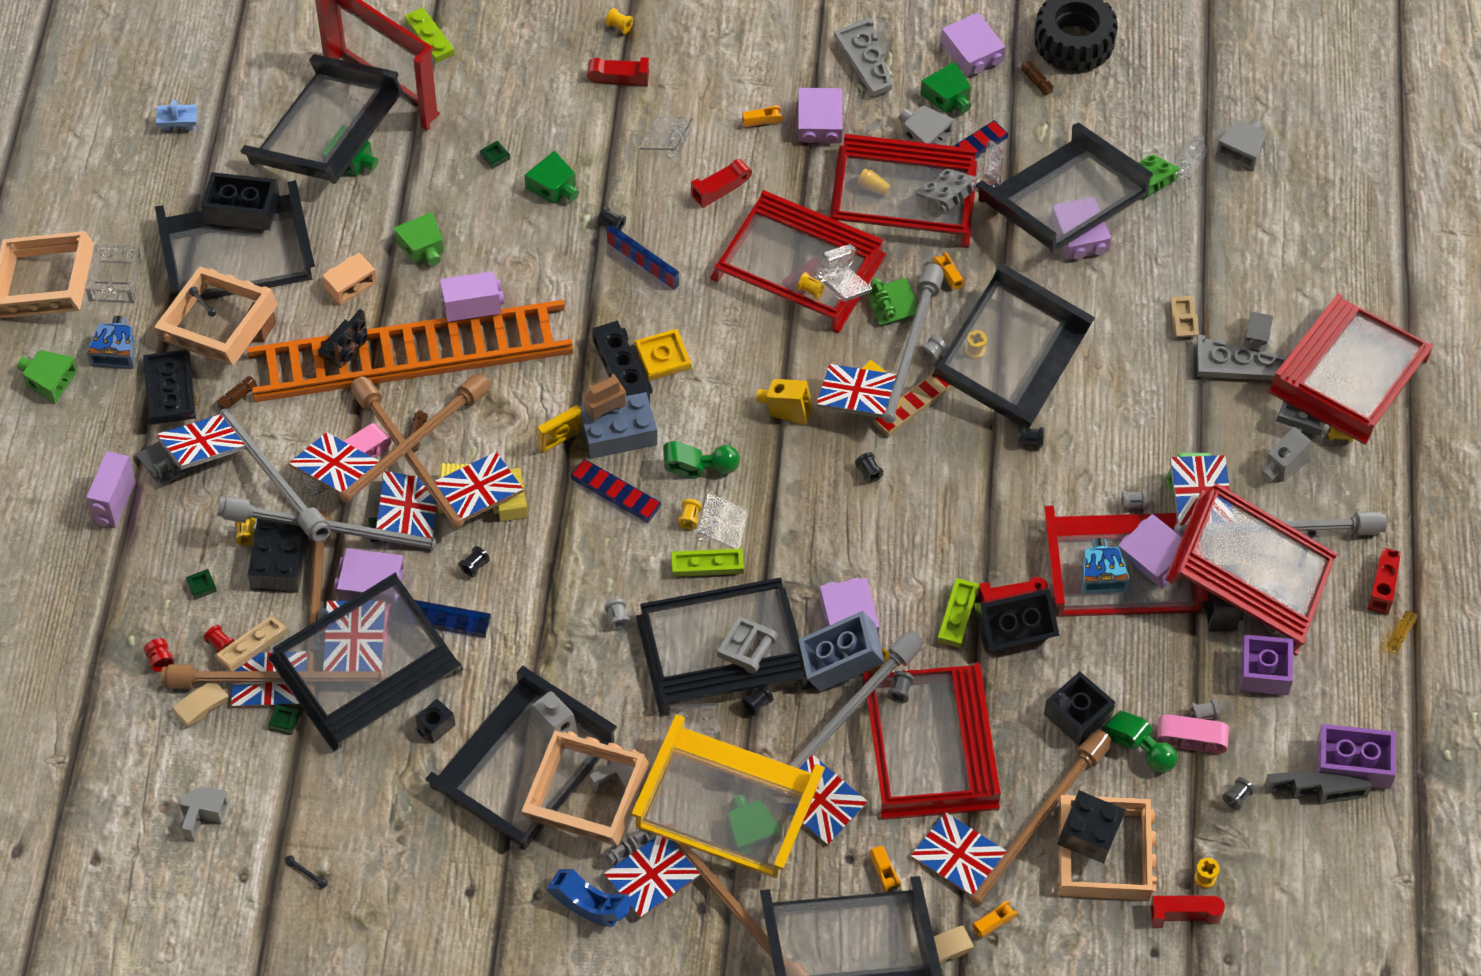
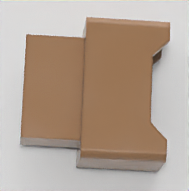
M614 374L598 384L589 385L588 391L583 393V408L592 421L598 420L601 415L617 407L623 408L626 406V391Z

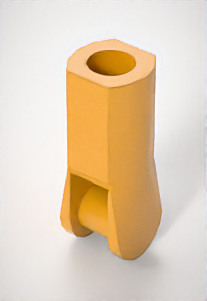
M774 105L764 109L742 112L744 128L781 123L783 117L779 114L781 111L780 107Z
M944 252L940 257L934 256L932 258L933 264H937L942 268L944 279L953 291L964 285L965 280L947 252Z
M884 846L872 848L868 854L884 892H888V888L894 886L899 888V878ZM890 873L891 877L885 879L884 875Z
M1008 900L972 923L973 931L980 939L1011 922L1018 916V912L1012 910L1010 907L1011 903ZM1003 913L1005 917L1000 918L998 914Z

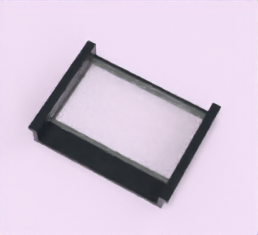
M313 54L309 61L315 72L314 77L261 147L244 145L240 152L247 156L251 165L259 164L328 180L332 184H336L403 91L397 79L399 76L397 71Z
M1078 122L1072 126V138L1069 143L994 188L983 180L976 183V188L979 189L978 201L988 204L1048 247L1051 253H1054L1149 194L1150 178L1153 177V173Z
M296 180L287 182L289 194L280 196L270 231L204 223L202 211L166 217L164 206H155L171 294L176 293L177 297L199 266L206 269H214L224 275H232L242 281H250L259 287L272 288L313 280L311 268L315 267ZM208 285L200 296L204 300L235 294Z
M1000 263L993 278L942 360L937 364L932 377H938L1014 423L1029 429L1095 317Z
M396 572L273 647L272 655L268 657L270 663L333 753L342 748V743L345 739L451 672L457 675L463 671L461 663L455 658L398 578Z
M781 577L640 604V615H636V621L660 717L669 715V705L795 680H800L802 690L812 688L811 682L807 679L798 640V632L786 588H783ZM739 616L768 627L778 634L776 641L770 644L761 659L760 667L755 674H751L743 667L717 657L719 647ZM756 637L746 653V657H752L763 639L762 637Z
M522 665L517 671L518 683L443 771L439 775L431 771L425 779L430 783V788L439 791L526 850L545 827L543 824L529 821L521 811L550 742L530 720L532 705L548 692H553L574 714L578 737L583 739L592 737L605 745L614 743V731L617 729V726ZM565 748L541 807L557 812L601 758Z
M920 876L910 877L908 891L772 902L770 889L760 890L775 976H943Z

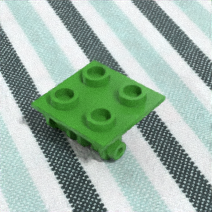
M1154 154L1138 162L1153 173V177L1150 178L1149 194L1145 195V197H1149L1155 191H1159L1160 188L1175 182L1178 177L1177 172L1181 169Z
M875 278L871 281L870 288L864 289L879 325L915 316L918 303L906 278L883 284V281Z

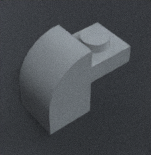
M1250 312L1243 346L1266 351L1271 334L1273 315Z
M607 760L606 767H598L589 774L590 787L594 793H597L617 783L624 795L634 767ZM646 775V777H645V780H644V782H643V785H642L640 791H642V789H643V787H644V784H645V782H646V780H647V775Z
M202 787L189 792L182 799L180 806L183 816L180 821V829L185 840L195 841L202 820L218 824L222 823L229 804L226 791Z

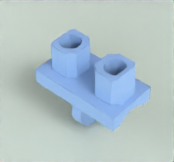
M172 100V105L157 106L156 126L161 127L163 131H171L174 129V126H182L185 130H194L197 123L196 104L178 105L177 100Z

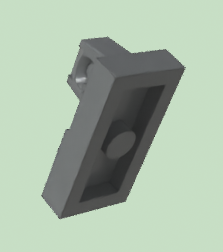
M1284 401L1276 422L1296 427L1297 429L1300 428L1304 435L1313 438L1316 435L1321 436L1325 425L1324 422Z

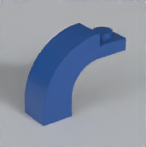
M559 869L546 888L553 897L574 913L591 922L607 927H614L617 921H621V919L626 917L629 913V907L634 901L628 894H608L596 889L573 869Z

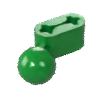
M677 441L667 442L663 446L665 470L689 479L701 477L704 474V469L714 468L720 474H729L738 468L740 462L738 451L730 445L718 446L710 455H702L701 450Z
M1120 710L1102 728L1103 732L1114 743L1134 750L1140 746L1147 753V764L1157 773L1169 772L1177 764V752L1174 747L1165 742L1157 743L1151 738L1150 735L1153 733V729L1141 717Z

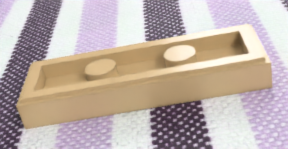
M271 615L215 655V659L228 671H235L288 633L287 627Z

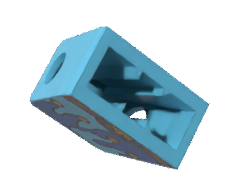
M1104 538L1094 539L1092 541V548L1085 549L1081 593L1127 592L1129 575L1119 548L1107 547Z

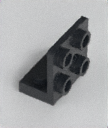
M359 309L350 321L345 319L319 348L318 356L339 368L346 362H349L353 358L354 352L359 346H363L368 339L364 311Z

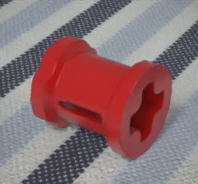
M218 624L209 628L203 638L206 643H211L217 649V653L235 641L232 637L229 638L222 632L223 629Z

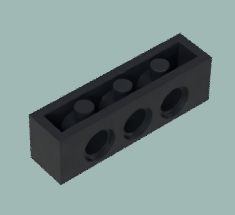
M618 320L592 328L593 343L608 377L610 378L612 374L616 376L625 389L626 396L646 392L650 403V394H653L652 386L643 377L645 373L642 364H637L635 349L633 345L629 346L627 342L629 338L626 329L621 328Z

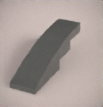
M1285 772L1268 774L1264 787L1266 794L1291 791L1293 799L1317 796L1320 805L1367 798L1372 785L1369 781L1344 775L1321 772Z

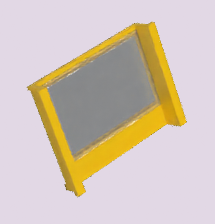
M676 714L632 811V816L636 817V828L778 878L780 869H784L825 767L815 764L812 773L719 741L684 728L685 717Z

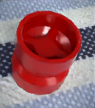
M163 638L153 639L143 648L146 657L150 658L149 664L154 672H162L163 667H168L169 664H174L175 662L172 654L168 652L169 646L167 641Z

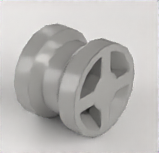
M935 335L928 339L927 344L919 347L920 355L930 364H935L939 360V356H944L948 350L945 342Z

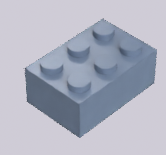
M646 392L626 396L625 407H617L601 415L595 421L590 419L583 405L579 406L582 410L581 430L590 459L658 445L657 427Z
M864 611L798 639L807 679L819 691H823L885 663L876 625Z

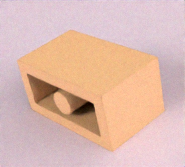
M360 253L348 257L343 263L329 269L322 275L325 290L339 305L344 304L377 283L375 269Z

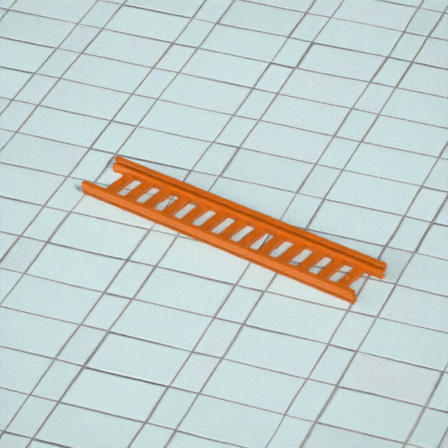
M564 300L501 309L502 314L447 322L446 317L367 329V340L381 339L385 367L371 368L366 341L363 346H359L362 371L349 373L346 362L339 368L340 374L326 376L323 358L318 356L319 348L331 335L247 347L249 358L267 356L271 385L252 387L255 402L351 388L352 382L362 376L370 379L373 384L573 354L572 339L553 341L548 313L563 311L565 308ZM538 314L544 343L531 345L525 316ZM516 318L521 347L508 348L503 324L504 319ZM493 321L499 350L485 352L480 323ZM471 325L476 350L475 354H462L458 326ZM448 328L453 357L440 359L435 330ZM426 331L431 360L417 362L412 333ZM403 335L408 364L394 366L390 337ZM312 349L317 378L303 380L299 351ZM289 352L294 381L280 383L276 354Z

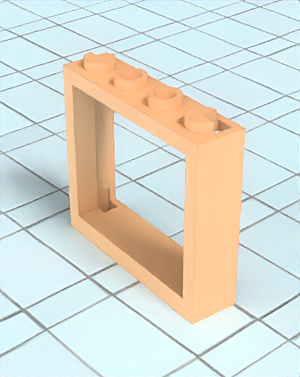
M86 231L3 239L0 249V318L80 311L95 245ZM76 252L68 290L8 296L18 257Z
M199 266L154 328L163 342L234 366L278 306V303L273 295V291L268 287H259L250 281H242L232 275H224L214 269H206ZM210 285L256 302L227 342L223 343L177 327L198 300L195 296L190 295L189 289L191 287H197L199 295H201L206 287Z
M554 730L521 812L529 821L618 846L650 763L646 759L645 754L638 753L635 749L626 751L614 743L605 745L592 737L583 739L570 731L562 733ZM565 748L634 767L611 827L541 807Z
M1061 795L1058 806L1059 837L1076 796ZM1097 797L1126 809L1124 816L1140 817L1142 885L1071 882V850L1059 846V897L1150 901L1152 892H1156L1157 877H1152V869H1156V854H1152V846H1155L1156 832L1151 831V824L1155 823V813L1151 809V799Z

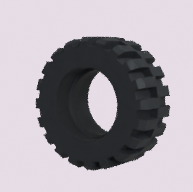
M1046 0L1037 13L1034 44L1040 56H1044L1043 59L1047 63H1053L1055 68L1060 69L1061 67L1068 72H1071V70L1083 72L1084 69H1088V71L1095 69L1096 65L1101 66L1112 55L1118 29L1117 16L1112 7L1107 2L1104 3L1103 0ZM1066 26H1079L1087 29L1092 34L1077 37L1068 35L1060 29Z

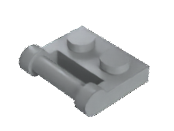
M739 616L719 647L717 657L741 666L751 674H755L760 667L761 659L770 644L776 641L778 634L768 627ZM756 637H762L763 639L752 657H746L745 655Z

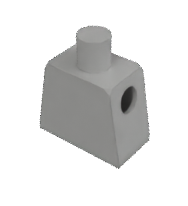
M921 106L915 113L904 109L899 115V120L904 123L903 137L907 141L941 145L953 131L954 120L926 106Z
M1252 119L1250 123L1242 120L1237 121L1220 138L1216 154L1254 171L1266 137V132L1262 130L1263 123L1258 119Z
M1293 427L1269 451L1267 466L1261 471L1262 476L1269 482L1276 476L1282 481H1286L1310 461L1312 441L1296 427Z
M548 692L532 705L530 720L549 740H551L554 730L562 733L570 731L578 736L574 714L553 692Z

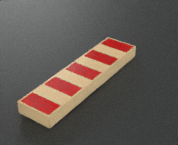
M931 374L902 396L903 402L896 410V420L893 423H887L880 417H874L872 423L887 437H890L954 387L936 376L935 378L932 377Z

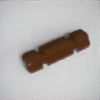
M1027 60L1021 65V70L1028 75L1027 77L1037 88H1041L1040 91L1044 95L1053 92L1054 86L1049 81H1046L1047 78L1031 61Z
M247 376L242 380V384L238 383L226 393V396L220 397L216 401L217 406L221 410L229 409L231 403L234 405L248 394L247 391H252V387L257 386L256 381L251 376Z
M418 410L414 414V422L411 424L408 437L427 422V413ZM420 442L411 448L414 453L419 450Z

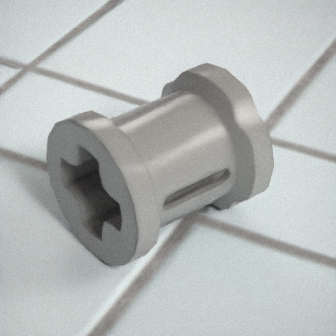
M1142 489L1141 492L1122 490V510L1127 511L1128 508L1147 510L1148 499L1146 489Z
M613 599L605 604V611L609 613L611 620L609 626L612 630H623L630 625L631 621L626 615V603L623 599Z
M1216 699L1197 705L1196 703H1191V718L1219 720L1220 710Z

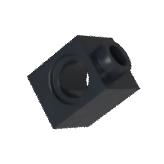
M439 699L434 700L415 717L416 730L419 735L424 739L428 738L433 743L455 726L454 713ZM431 721H438L436 724H429Z

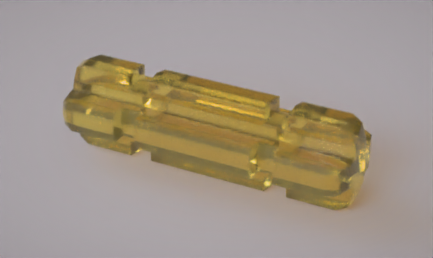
M1410 610L1405 611L1402 616L1403 618L1398 623L1386 645L1393 652L1399 651L1401 644L1416 621L1417 614Z

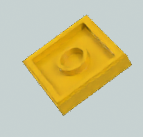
M678 329L634 340V346L648 381L692 369V363Z
M578 405L538 426L537 448L541 453L547 452L581 432L582 410Z

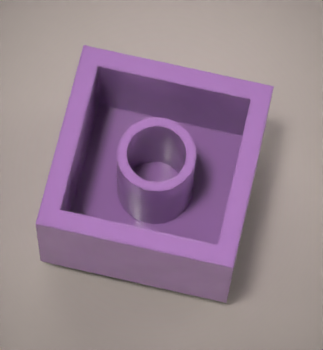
M1244 635L1240 648V691L1289 695L1293 682V639Z

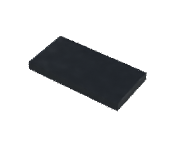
M183 349L143 355L149 424L154 425L196 419L190 351Z

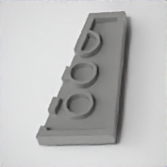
M872 17L834 31L835 40L872 97L892 90L891 78L883 59L882 48H880L878 42V35L874 29Z
M1200 334L1197 336L1198 377L1273 381L1275 373L1288 358L1262 350L1255 352L1243 345H1239V347L1228 345L1226 341L1220 339L1216 341L1205 339L1206 336Z

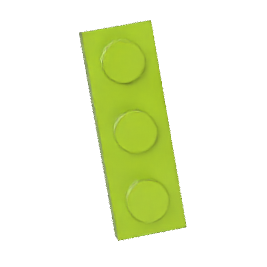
M423 7L404 15L405 22L413 33L433 46L431 57L436 63L455 55V49Z
M742 548L671 551L672 577L744 574Z
M959 578L955 579L937 642L961 648L979 583Z

